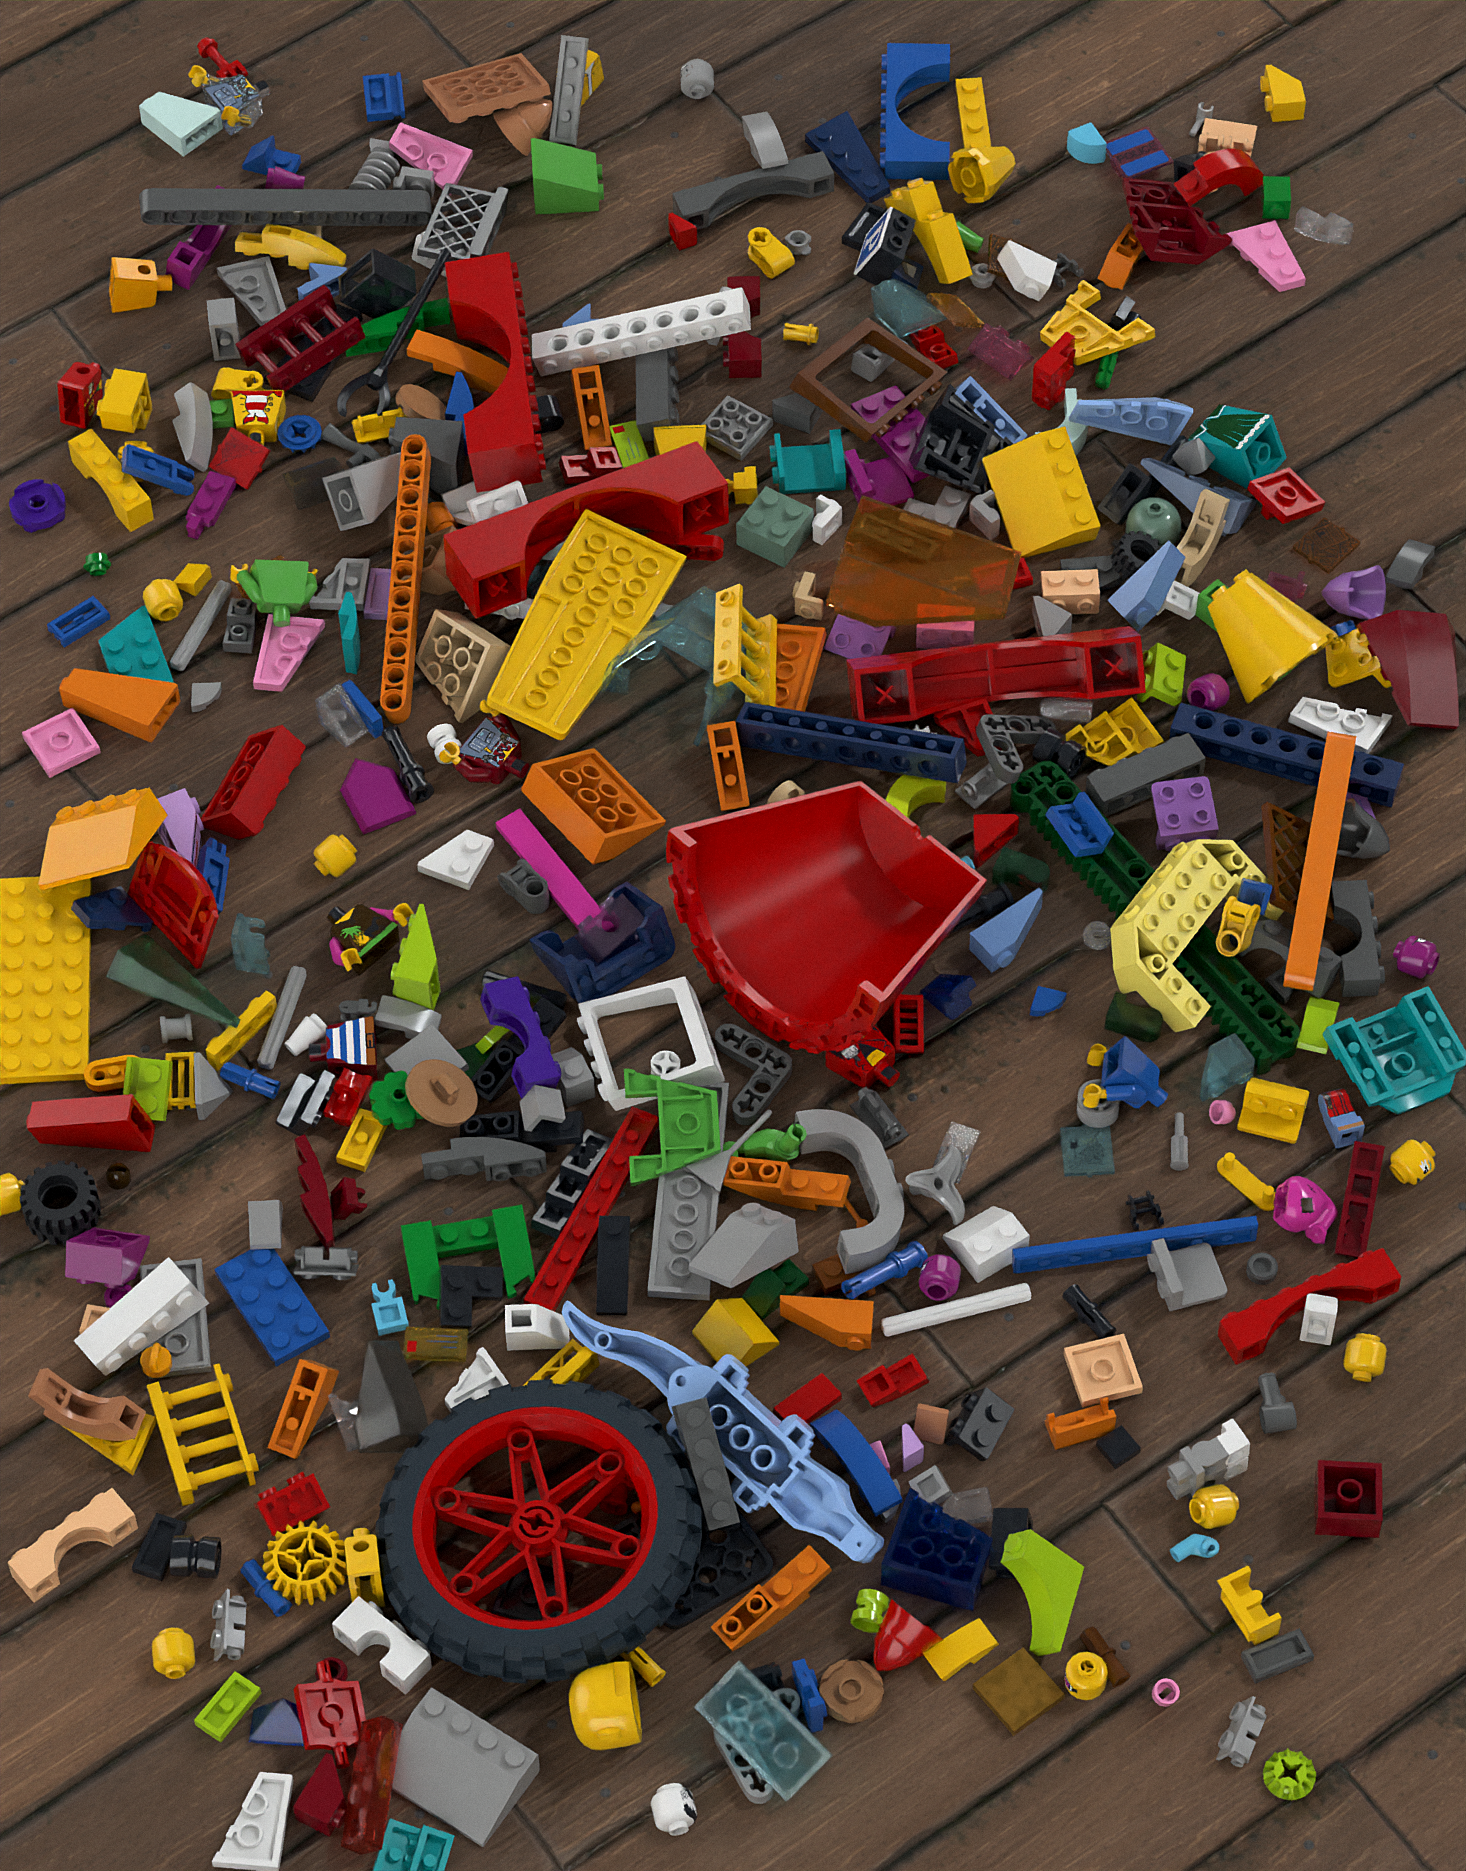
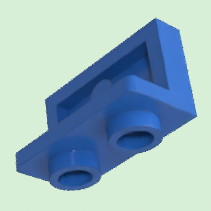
M1085 792L1078 793L1072 804L1052 806L1045 814L1075 857L1101 854L1114 835L1110 826Z

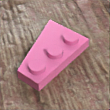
M401 122L389 141V148L414 168L433 171L434 183L441 189H444L446 183L457 185L473 157V150Z
M1276 221L1226 233L1233 239L1229 246L1234 245L1241 252L1240 256L1246 261L1250 260L1259 269L1258 273L1279 292L1305 286L1306 278Z
M268 614L253 680L254 689L282 692L325 628V621L323 619L290 616L289 626L276 627L273 624V615Z

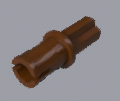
M1095 1627L1086 1628L1080 1634V1640L1089 1652L1095 1653L1103 1659L1107 1666V1677L1112 1686L1117 1688L1126 1683L1131 1676L1116 1657L1115 1648L1108 1646Z

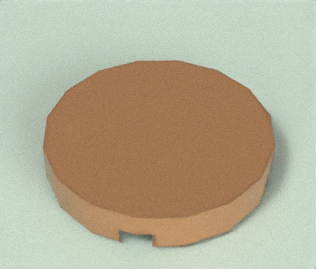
M407 384L403 385L395 396L396 404L398 406L401 404L404 407L402 411L408 418L446 420L445 405L428 390L420 386Z
M840 1660L829 1666L822 1675L819 1694L825 1702L827 1713L836 1720L847 1723L863 1722L874 1716L881 1707L884 1696L883 1681L878 1671L865 1661Z

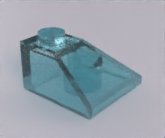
M897 279L885 280L879 285L870 288L875 316L899 338L947 319V314L923 292Z

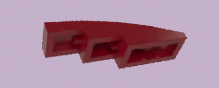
M304 1134L294 1139L296 1154L302 1165L297 1167L299 1183L305 1191L304 1194L299 1195L302 1212L329 1255V1248L335 1247V1238L327 1185L318 1159Z
M1354 1141L1334 1254L1358 1258L1367 1251L1385 1146Z

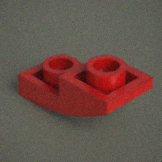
M932 321L921 323L917 327L907 330L916 350L942 369L959 363L957 353L945 342L944 333Z

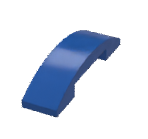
M836 1409L810 1423V1427L824 1447L832 1450L856 1483L859 1495L875 1517L903 1502L897 1487L872 1447L844 1414Z

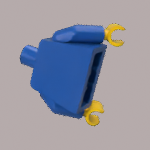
M1126 1036L1110 1047L1109 1050H1106V1047L1101 1044H1094L1090 1048L1087 1063L1092 1066H1101L1103 1064L1101 1086L1105 1089H1101L1096 1084L1087 1085L1083 1093V1098H1085L1084 1106L1095 1108L1098 1106L1100 1098H1107V1101H1124L1133 1108H1140L1147 1101L1155 1107H1159L1165 1102L1168 1093L1158 1086L1160 1073L1158 1066Z

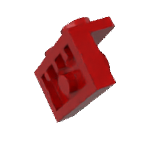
M302 1471L286 1480L289 1486L279 1491L273 1486L258 1494L260 1501L254 1503V1506L259 1510L272 1537L275 1536L277 1531L281 1533L286 1531L287 1524L293 1527L300 1520L303 1522L330 1508L314 1473L306 1477Z

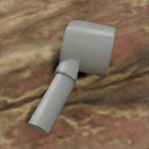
M1204 102L1198 104L1196 122L1189 132L1191 137H1195L1205 118L1212 119L1214 106H1211L1209 110H1204Z

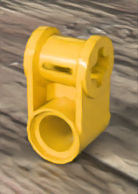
M756 227L749 232L748 242L750 246L748 248V257L768 278H775L795 264L793 254L788 247L774 237L768 229Z
M221 368L218 371L211 396L214 400L232 399V390H265L262 387L264 380L262 375L256 371Z
M1234 896L1228 898L1223 909L1222 921L1216 939L1217 949L1222 955L1228 957L1235 956L1249 948L1260 916V905L1254 904L1251 906L1242 903ZM1230 934L1236 937L1238 941L1237 947L1230 943Z

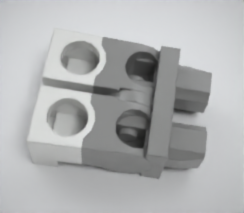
M1233 1418L1222 1424L1221 1435L1210 1441L1197 1442L1192 1449L1189 1446L1184 1447L1180 1450L1179 1461L1168 1466V1473L1171 1478L1167 1480V1487L1176 1500L1189 1493L1193 1497L1198 1489L1222 1484L1247 1470L1250 1442Z

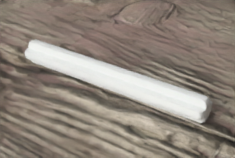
M1022 1283L883 1318L881 1320L882 1331L885 1336H892L1026 1302L1031 1299V1291L1027 1283Z

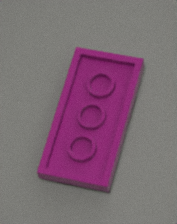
M895 385L852 403L850 408L868 423H874L906 396ZM909 407L906 410L908 412L907 416L899 424L892 421L889 424L891 426L890 430L882 438L879 439L877 436H874L873 439L889 457H892L898 463L905 475L914 483L930 475L915 470L909 461L926 419L918 409L913 410Z

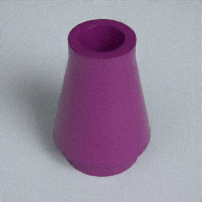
M277 166L275 168H268L265 189H303L305 176L297 175Z

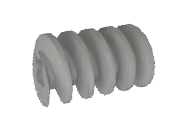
M379 146L374 147L357 176H355L353 183L350 184L349 190H386L400 169L398 161L387 149Z

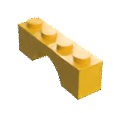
M92 428L68 441L72 463L86 479L93 477L99 483L109 498L116 516L130 532L154 520L149 496L130 474L121 472L122 464Z

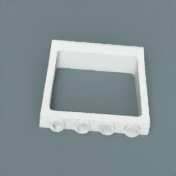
M685 976L578 1004L582 1016L577 1018V1022L584 1035L588 1034V1039L584 1040V1045L589 1055L595 1057V1061L591 1062V1067L595 1076L598 1079L601 1078L603 1082L598 1084L599 1092L603 1100H608L615 1111L657 1099V1097L625 1098V1088L618 1090L597 1020L603 1016L678 1003L696 1062L693 1065L661 1075V1079L676 1083L683 1082L699 1087L725 1081L696 992Z

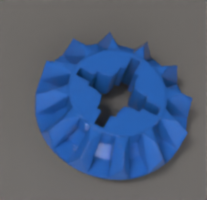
M295 415L289 417L278 428V441L281 442L283 448H290L292 453L296 450H301L304 453L307 448L315 449L316 443L321 441V426L317 420L310 416ZM295 432L299 434L305 433V438L300 436L295 438Z

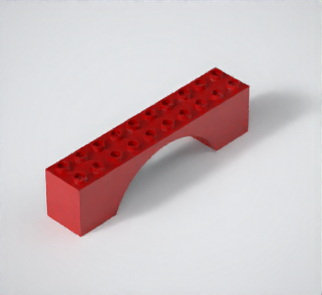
M509 252L445 262L449 300L458 339L484 345L497 352L510 364L508 372L498 389L478 407L463 414L467 450L476 492L496 490L515 481H520L521 485L543 482L541 471L546 470L544 453L539 454V451L544 450L542 435L540 433L536 434V431H541L539 414H534V412L539 411L536 395H531L532 392H536L534 377L528 375L533 373L531 356H526V354H531L529 339L523 337L528 335L526 319L521 318L526 316L523 300L518 299L523 298L521 282L519 280L515 281L516 278H519L517 262L511 263Z
M695 441L443 535L446 576L474 617L479 618L527 600L528 581L534 568L550 550L568 538L585 509L624 527L660 532L680 542L729 523L728 482L700 444Z
M1130 626L846 659L852 717L856 721L874 724L918 720L925 715L984 698L988 702L1037 697L1098 699L1146 693L1141 635Z

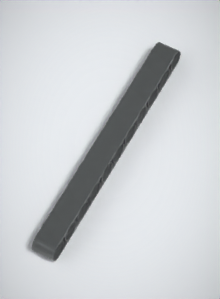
M150 188L143 190L139 194L141 220L149 225L424 226L429 224L432 217L430 194L424 190Z

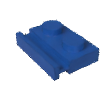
M397 72L395 76H389V73L363 76L367 122L394 119V116L406 118L400 72Z

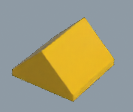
M743 1298L717 1299L692 1330V1334L716 1362L724 1355L731 1354L745 1366H748L779 1345L778 1339Z

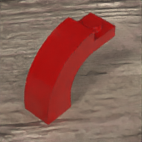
M1222 149L1207 154L1193 162L1195 169L1175 182L1174 186L1190 207L1213 190L1228 184L1237 185L1246 197L1262 185L1264 174L1246 152L1239 149Z

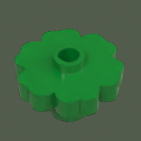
M400 1070L387 1073L384 1081L375 1082L369 1093L373 1117L383 1126L392 1123L397 1130L404 1129L405 1127L412 1128L416 1124V1119H424L413 1108L407 1097L405 1084L408 1075L405 1071Z

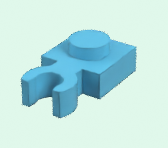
M392 1279L388 1280L389 1290L386 1292H380L377 1284H372L373 1298L377 1302L371 1304L379 1336L409 1329L402 1297L395 1298L396 1288Z

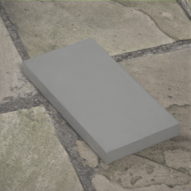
M202 1259L174 1261V1264L205 1297ZM161 1263L140 1265L141 1281ZM205 1306L154 1342L169 1350L172 1357V1368L163 1377L211 1372Z

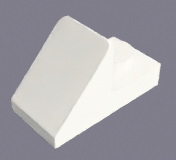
M1311 1293L1307 1295L1300 1334L1301 1341L1331 1346L1338 1308L1337 1298Z

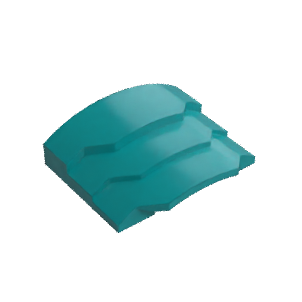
M1429 986L1403 996L1398 1005L1358 1022H1355L1354 1018L1350 1017L1328 1026L1322 1034L1336 1060L1342 1062L1352 1082L1356 1083L1369 1107L1380 1105L1397 1115L1449 1094L1456 1073L1466 1068V1050Z

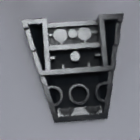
M949 384L926 417L909 461L915 470L976 493L984 494L992 490L982 458L1011 446L1013 443L1007 437L1003 439L994 431L995 426L989 420L984 421L973 411L975 407L968 400L965 402L955 394L957 390Z

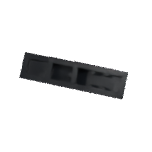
M589 1129L585 1131L583 1143H577L561 1164L560 1174L547 1190L545 1202L532 1218V1229L558 1239L613 1139Z

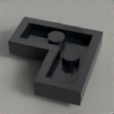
M441 1265L439 1268V1328L470 1329L472 1326V1300L501 1301L503 1297V1268Z

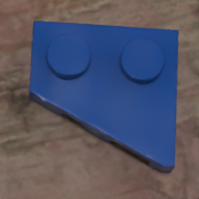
M805 1659L793 1661L792 1678L800 1697V1703L810 1733L823 1730V1717H827L825 1702L817 1689L818 1683L813 1669L808 1668Z

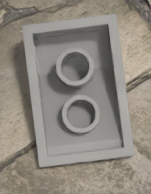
M747 1203L727 1217L688 1265L689 1271L726 1287L733 1288L799 1252L795 1219L778 1211L760 1206L758 1203Z

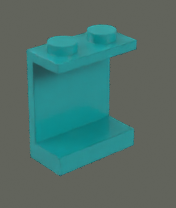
M841 429L829 430V444L781 447L780 433L774 434V445H769L770 462H776V467H772L773 484H778L779 493L795 494L846 490V468Z

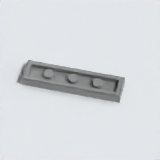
M561 35L549 142L572 145L577 143L589 38Z

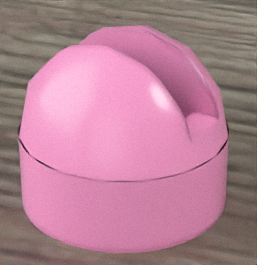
M1226 1100L1213 1101L1209 1109V1116L1214 1124L1230 1123L1236 1115V1110L1232 1103Z
M1167 1678L1159 1680L1152 1689V1698L1159 1706L1166 1707L1174 1704L1180 1694L1178 1685L1173 1680ZM1168 1687L1172 1692L1164 1697V1699H1161L1159 1694Z

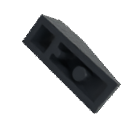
M599 1216L596 1315H628L631 1246L630 1216Z

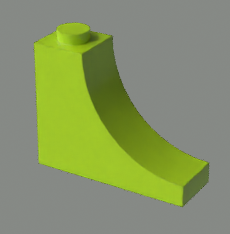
M1031 1529L1009 1534L1004 1545L1001 1563L1016 1577L1029 1604L1032 1619V1639L1029 1651L1038 1657L1060 1652L1084 1566Z

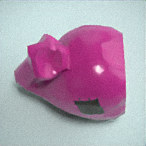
M1301 1176L1288 1178L1277 1187L1275 1193L1274 1221L1286 1231L1294 1233L1305 1231L1307 1238L1311 1239L1313 1243L1324 1244L1327 1230L1338 1215L1335 1204L1311 1180Z

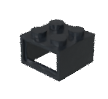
M374 248L338 277L340 302L373 319L399 310L417 295L415 270ZM372 260L371 274L360 283L350 279V277Z

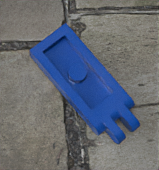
M209 838L206 845H203L200 849L197 869L208 882L214 894L219 914L223 910L230 859L225 856L226 845L222 843L217 844V840Z

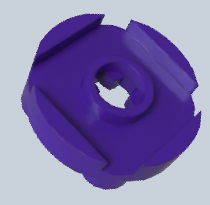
M42 479L26 481L14 490L15 495L12 497V500L10 498L9 507L12 518L18 525L23 526V529L27 532L32 533L49 528L65 518V496L62 489L53 482L51 485L44 483ZM38 501L44 505L36 508L33 503Z

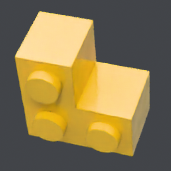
M115 368L111 379L106 380L103 400L100 399L97 404V416H100L102 428L134 433L136 428L145 430L153 409L147 374Z

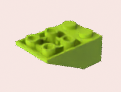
M419 903L416 914H411L409 919L408 931L410 932L408 937L403 938L401 941L399 963L394 962L391 970V980H394L393 996L434 1011L441 992L438 965L424 904Z

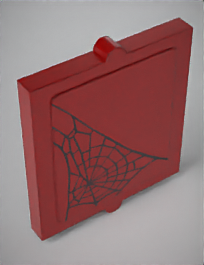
M231 427L222 444L217 446L218 451L208 467L222 475L235 478L237 484L248 490L256 475L262 472L261 467L271 450Z

